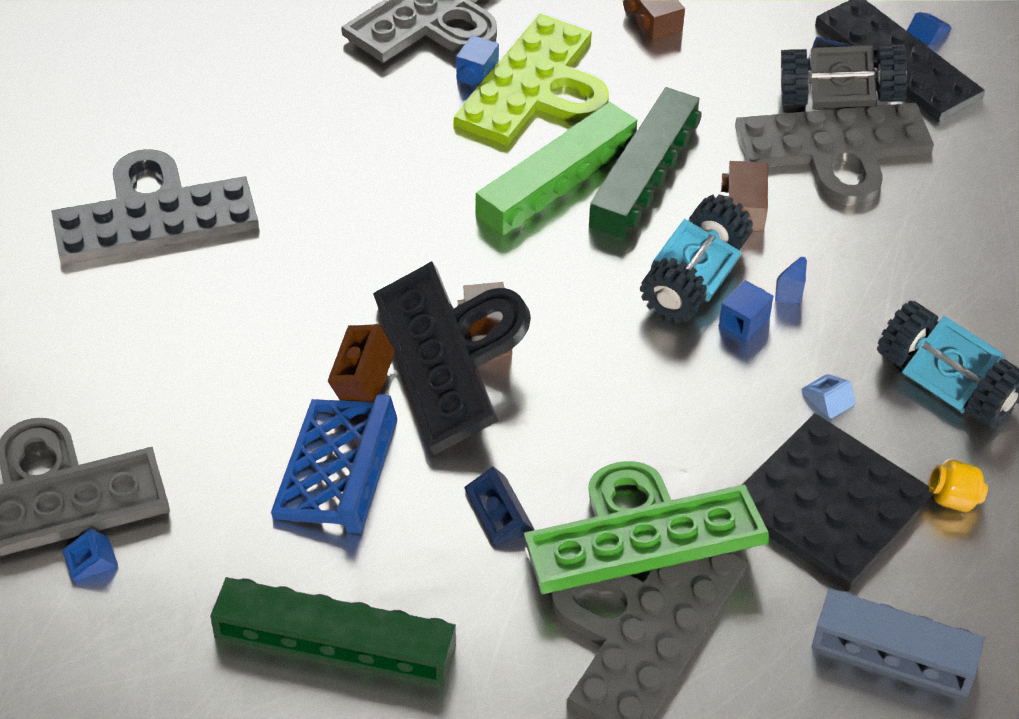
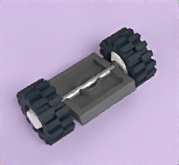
M873 45L810 48L811 70H808L807 49L781 50L780 87L782 106L807 105L808 84H811L812 108L875 106V81H877L879 102L905 101L907 90L905 45L878 46L877 68H874Z

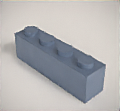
M829 588L811 647L967 697L976 677L985 637L973 634L967 629L954 628L935 622L926 616H916L894 609L888 604H878L862 599L850 592Z

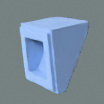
M830 374L822 376L801 389L802 394L828 418H834L853 407L856 403L851 381Z

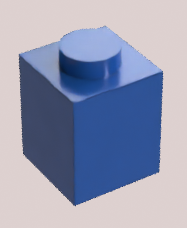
M471 35L456 56V80L478 87L499 62V43Z
M744 280L722 302L718 326L741 340L748 342L770 319L774 296Z

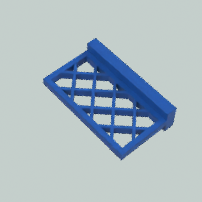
M377 395L375 402L311 399L270 512L274 520L340 524L345 526L347 533L362 534L398 420L391 395ZM318 412H332L335 414L333 418L320 425L316 422ZM358 414L368 415L367 420L355 427L348 421ZM343 424L348 431L331 440L326 433ZM321 437L326 444L309 453L306 450L307 444ZM355 439L359 443L358 448L343 455L339 447ZM334 452L338 460L321 468L316 461ZM311 465L316 473L299 482L296 478L297 472ZM346 467L349 471L348 477L334 484L329 476ZM323 480L329 488L311 498L306 490ZM299 494L306 500V502L296 508H285L286 502ZM335 496L340 501L337 511L321 510L318 507Z

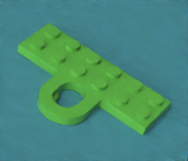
M636 461L612 463L602 467L593 474L588 484V491L595 517L524 532L525 544L541 594L769 544L768 530L745 484L671 500L660 473L655 468ZM626 484L636 485L639 490L645 492L648 500L637 508H620L612 501L616 494L615 487Z

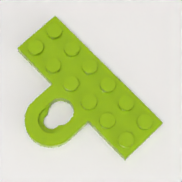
M539 13L454 114L453 126L508 146L536 110L567 121L580 122L609 102V89L605 82L594 75L571 67L591 42L592 31ZM559 87H569L576 90L587 101L580 103L572 102L556 96L551 91Z

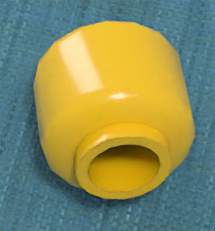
M949 459L941 465H936L928 482L929 492L934 494L933 499L936 504L959 512H969L976 504H982L988 492V485L984 483V476L980 468L955 459Z

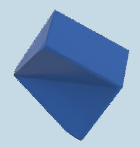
M799 257L777 277L775 302L800 304L802 302L806 283V257Z

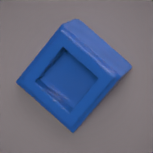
M918 12L915 13L907 31L918 40L931 45L948 33L952 27L930 13Z
M93 529L88 530L62 550L71 579L75 582L112 570L118 566L110 540Z

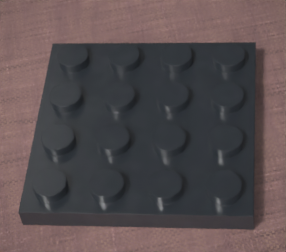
M816 413L743 483L768 530L769 537L848 591L934 500V494L929 492L927 484Z

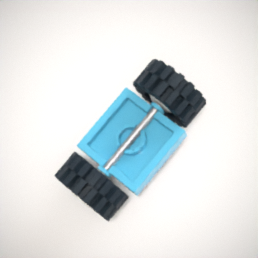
M714 194L709 195L707 198L705 197L691 214L689 221L685 218L653 259L651 269L640 283L642 285L639 289L643 293L641 295L642 300L649 301L646 305L649 310L652 308L657 310L655 312L656 316L660 317L663 314L665 315V320L669 322L672 318H674L675 323H681L682 320L687 322L694 316L704 300L709 302L738 261L742 253L740 249L753 231L751 228L753 221L747 220L750 214L748 211H741L744 206L740 202L736 206L733 204L734 198L729 197L727 200H724L723 194H718L717 197Z
M910 300L908 304L902 305L901 311L898 309L894 313L895 317L893 320L890 319L888 321V327L883 329L881 333L883 337L878 340L877 351L899 367L904 368L902 371L904 376L961 414L966 409L969 414L992 429L998 427L1001 421L1007 418L1008 413H1012L1015 404L1019 403V368L1003 359L1005 356L1002 352L946 316L937 321L939 318L936 314L916 301Z

